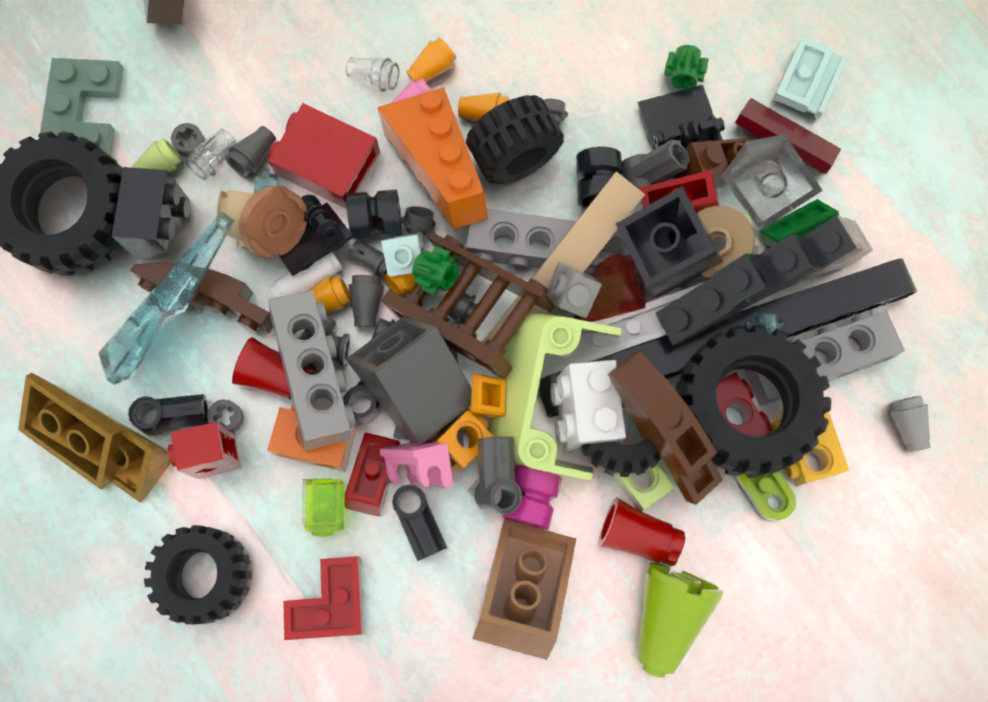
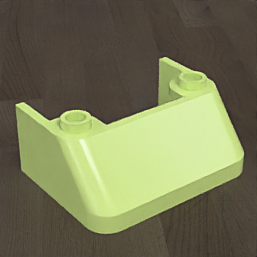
M529 312L504 348L506 351L504 357L513 367L506 377L505 416L489 419L488 431L494 437H513L515 463L537 470L591 481L593 467L556 460L557 443L552 435L545 431L531 428L545 353L567 355L573 352L580 342L582 330L620 337L622 328L567 317Z

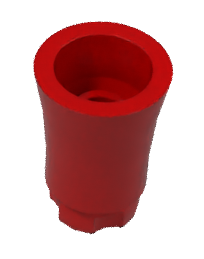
M250 337L244 344L236 361L232 375V384L258 389L291 400L280 353L254 337ZM304 366L303 371L309 375H316L318 373V370L312 367Z
M616 497L606 514L598 540V547L625 552L655 563L662 562L673 567L678 562L683 551L686 537L685 531L674 528L672 524L640 511Z

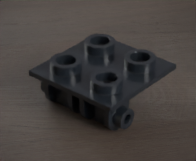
M703 84L638 102L653 150L672 139L680 141L684 148L693 142L723 140L720 132L725 129L722 117L716 118L714 116Z
M304 195L301 197L306 205L307 212H304V221L307 224L299 243L288 253L282 256L279 255L292 276L310 268L316 261L330 252L340 249L346 242L354 238L328 202L321 205L318 198L314 195Z

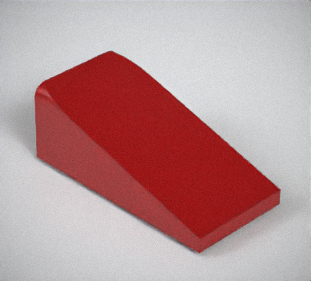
M367 432L364 433L343 497L346 509L378 517L381 515L390 480L387 476L385 458L380 455V449L400 445V440Z

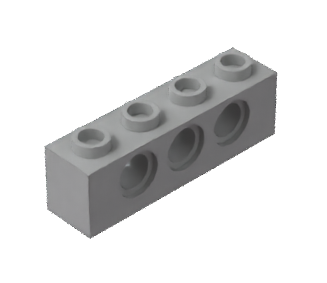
M313 290L268 299L269 314L304 450L308 451L350 440V428L355 427L356 423L351 405L344 406L341 392L346 391V386L341 369L334 370L331 358L337 357L332 335L325 336L322 324L327 323V315L323 302L316 303ZM299 330H308L313 336L307 340H300L294 334ZM315 363L321 366L323 370L316 375H309L303 371V368L307 364ZM317 398H326L332 403V406L327 410L320 411L312 406V402Z
M868 310L851 318L852 323L840 327L839 323L835 322L818 329L819 335L807 339L805 334H801L787 340L793 344L798 339L807 347L803 352L809 359L815 356V348L821 349L827 354L828 363L820 362L821 366L816 370L820 377L827 376L828 382L891 360L905 351L887 310L873 315L872 310ZM849 337H854L860 342L861 351H857L850 346ZM744 369L760 407L781 399L777 388L768 378L758 372Z

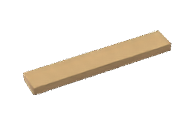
M615 172L532 279L540 282L547 288L559 262L584 272L618 230L616 223L627 218L645 194L618 172ZM518 296L482 341L484 344L488 339L492 341L521 297ZM551 300L552 304L554 305V309H555V308L557 307V305ZM534 305V307L530 311L534 313L548 315L551 314L548 311L536 305Z

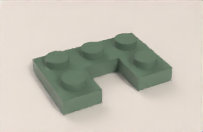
M52 58L40 133L52 131L57 136L62 131L73 133L78 138L84 137L92 141L111 156L115 131L112 125L108 123L82 122L86 97L119 98L124 68L121 63L109 60Z

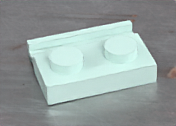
M802 37L773 100L804 113L806 111L815 114L814 117L819 119L825 110L848 56L845 54L843 56L833 53V49Z

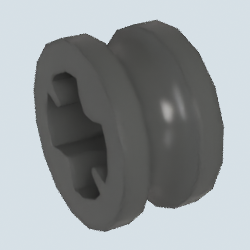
M192 123L178 125L171 134L172 145L185 158L192 159L198 157L206 148L204 135ZM193 135L196 141L194 143L189 142L185 147L182 140L189 139Z
M331 331L329 335L333 337L337 357L331 358L332 362L338 361L340 366H345L347 363L346 358L349 357L350 334L345 333L342 337H339L336 332Z
M222 399L216 401L208 409V423L217 422V419L222 417L221 410L226 409L230 413L233 410L234 415L229 417L230 424L227 426L222 422H219V424L235 433L243 424V411L230 400Z

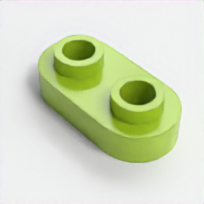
M780 471L756 478H747L744 474L736 477L756 510L765 519L778 521L789 517L793 513L796 506L795 494ZM770 495L778 499L779 506L777 509L769 506L768 498Z

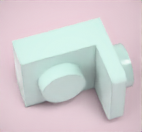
M422 232L387 238L381 241L388 275L392 277L412 273L413 263L421 253V248L425 246Z

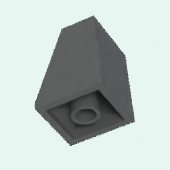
M403 316L346 358L349 365L402 434L419 445L436 438L444 426L452 420L459 418L471 406L472 388L435 326Z

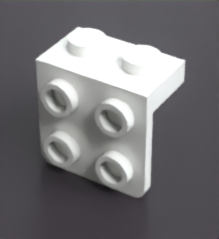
M616 360L569 364L555 378V383L551 384V401L553 406H558L559 421L555 422V435L557 443H562L564 452L573 451L583 444L626 439L621 398L607 375L616 368Z

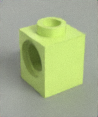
M658 464L652 469L648 468L645 471L650 477V485L646 489H641L634 485L632 473H630L629 477H620V473H616L613 476L636 509L640 511L645 510L675 488Z

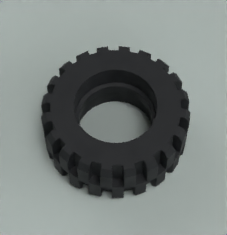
M52 131L38 134V140L31 136L20 140L21 146L15 150L10 147L3 153V156L6 158L0 164V247L11 253L12 257L42 271L51 274L55 272L62 276H73L75 271L81 274L89 273L94 270L93 264L96 263L103 267L111 261L109 255L113 251L120 253L123 249L112 237L123 167L92 141L84 137L78 138L73 133L62 131L57 136ZM72 176L83 177L87 187V203L81 217L65 231L51 235L44 234L39 224L38 208L46 190L63 178Z
M741 325L730 328L726 334L719 332L712 336L706 344L699 347L683 368L681 378L676 383V392L696 417L717 452L711 458L716 468L721 467L725 469V474L737 477L744 474L747 478H756L781 471L802 460L805 454L811 452L819 443L817 437L824 433L829 421L827 418H824V414L831 410L832 398L824 397L823 391L828 389L830 385L827 376L820 377L816 370L821 366V363L816 356L809 359L805 355L803 350L807 346L797 339L793 344L787 341L788 333L776 329L772 334L766 333V326L753 325L749 330H745ZM736 369L752 370L762 374L774 384L781 396L783 415L780 425L772 433L761 437L749 436L734 429L724 419L718 407L716 390L720 380L727 373Z

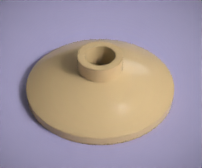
M712 206L698 212L713 242L716 243L719 240L726 242L725 248L719 251L724 262L705 271L700 276L712 278L714 277L713 273L745 253H753L755 244L754 231L748 219L741 212L727 206Z

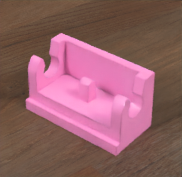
M415 442L380 449V455L385 458L387 476L393 484L399 483L397 468L399 465L404 464L407 468L406 475L410 484L419 483L422 487L426 488L429 485H438L442 488L454 486L447 443L424 442L422 445H419Z

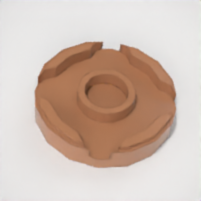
M268 186L257 191L247 201L241 212L239 232L241 240L249 250L264 258H272L271 256L277 254L282 256L288 253L299 243L307 224L304 221V212H307L306 205L300 195L283 186Z

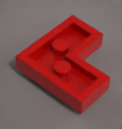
M359 556L320 559L321 598L283 601L284 640L363 634Z

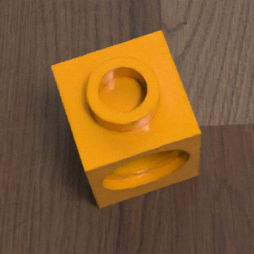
M467 410L459 418L453 420L431 443H447L451 471L455 473L464 469L478 454L479 438L494 436L488 431L489 426L481 416L472 414ZM458 431H463L467 434L469 438L468 448L462 447L458 443Z

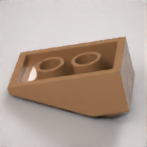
M504 519L473 639L547 660L557 641L576 538Z

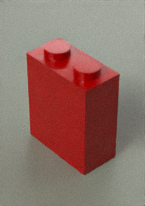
M302 103L297 113L293 112L290 115L286 124V132L281 140L276 141L271 147L268 162L275 175L347 209V194L358 192L377 159L380 149L376 137Z

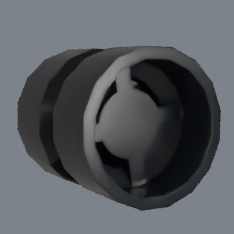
M599 146L578 152L576 155L577 177L581 179L577 183L579 206L587 209L615 172L622 175V156L618 149Z
M397 189L377 191L374 197H371L368 192L347 194V216L349 230L354 236L352 239L372 238L375 232H379L382 237L402 235L401 210Z

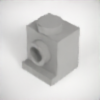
M559 262L547 287V296L559 308L587 318L602 284L593 276Z

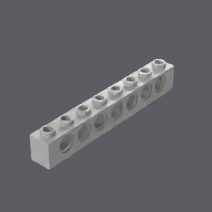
M487 209L488 219L469 225L466 250L492 264L494 262L508 264V267L514 270L525 271L529 267L540 269L577 221ZM619 230L614 233L584 271V273L593 276L596 280L600 279V277L612 278L614 282L622 285H633L636 282L644 283ZM500 236H508L514 242L509 246L502 247L496 244L495 240ZM719 240L715 243L718 251L725 248V241ZM534 241H543L549 248L539 252L533 250L530 244ZM754 245L752 254H758V245ZM612 250L618 255L619 259L607 261L602 257L601 252ZM698 275L677 287L687 289L706 282L711 278Z

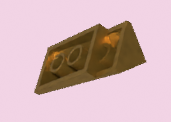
M34 373L26 375L18 430L99 489L112 482L138 502L143 501L171 464L168 450L59 386Z

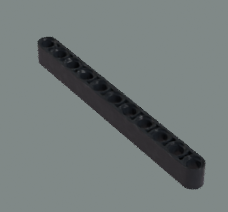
M899 258L736 312L679 345L673 346L668 336L590 362L616 360L617 367L632 353L641 351L666 379L681 374L687 362L701 345L706 344L712 336L719 332L726 334L732 327L742 325L745 330H749L753 325L766 326V333L772 334L776 329L787 332V339L905 299L917 293V288L904 259ZM562 371L540 379L538 392L548 418L559 416L558 406H553L551 401L550 387L552 383H555V378Z

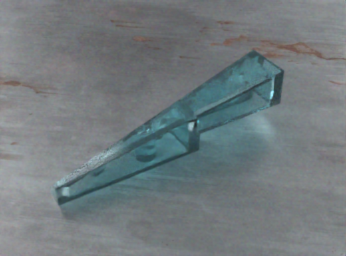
M220 212L98 352L107 381L115 385L133 378L165 318L185 312L233 225L234 219L224 212Z

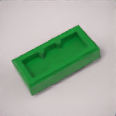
M816 199L758 230L760 241L772 247L792 234L805 236L835 216H839V211Z

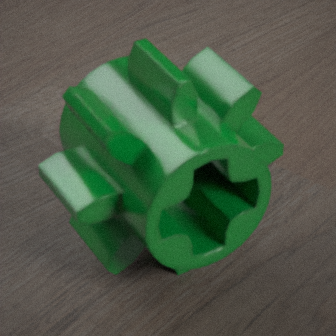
M681 45L676 49V52L670 51L668 53L664 75L672 76L671 83L678 88H693L696 86L697 81H704L709 59L701 58V50L698 47Z
M437 246L434 247L432 252L425 250L416 257L413 263L412 274L416 278L415 283L421 285L422 291L435 296L439 289L443 291L449 290L458 278L459 269L457 264H455L456 259L450 257V251Z

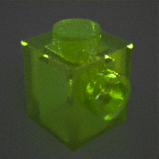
M340 478L303 479L302 525L304 530L311 531L313 536L334 535V530H344L345 484Z

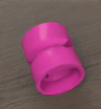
M515 465V483L521 489L522 500L516 511L508 515L502 514V517L548 530L554 512L550 501L558 497L562 477L524 465Z

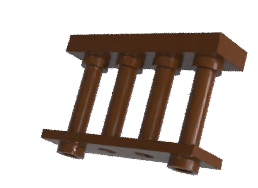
M430 232L427 238L433 246L450 251V257L455 258L456 263L465 267L453 287L448 290L436 309L431 308L429 312L421 308L423 305L421 300L427 292L422 291L419 284H415L409 293L405 292L403 296L389 289L381 301L398 318L406 316L435 326L449 348L505 380L513 367L504 357L506 354L504 348L534 305L549 313L552 312L554 305L547 296L548 289L534 279H529L527 282L467 251L458 240L450 235H446L443 238ZM480 275L490 280L492 284L464 324L459 323L457 327L449 324V314L475 277ZM505 290L521 297L492 341L488 339L484 344L476 339V331Z

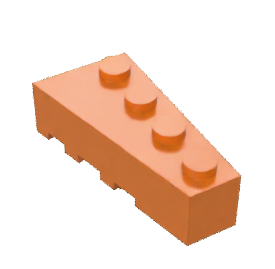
M443 87L377 107L384 135L397 148L398 154L403 161L407 162L414 171L419 183L428 190L431 199L453 229L488 219L484 191L445 88Z

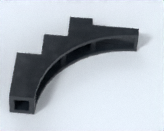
M835 216L805 236L792 234L761 254L745 253L713 273L714 277L655 314L672 345H679L710 326L770 295L817 275L844 269L874 250L855 220Z

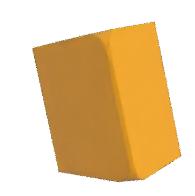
M473 374L471 412L487 419L504 417L506 379Z

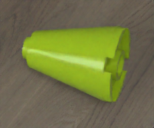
M649 563L646 572L637 659L644 664L642 669L645 672L659 678H664L666 673H675L721 601L724 592L723 590H718L719 587L689 572L682 571V573L672 571L669 574L671 566Z

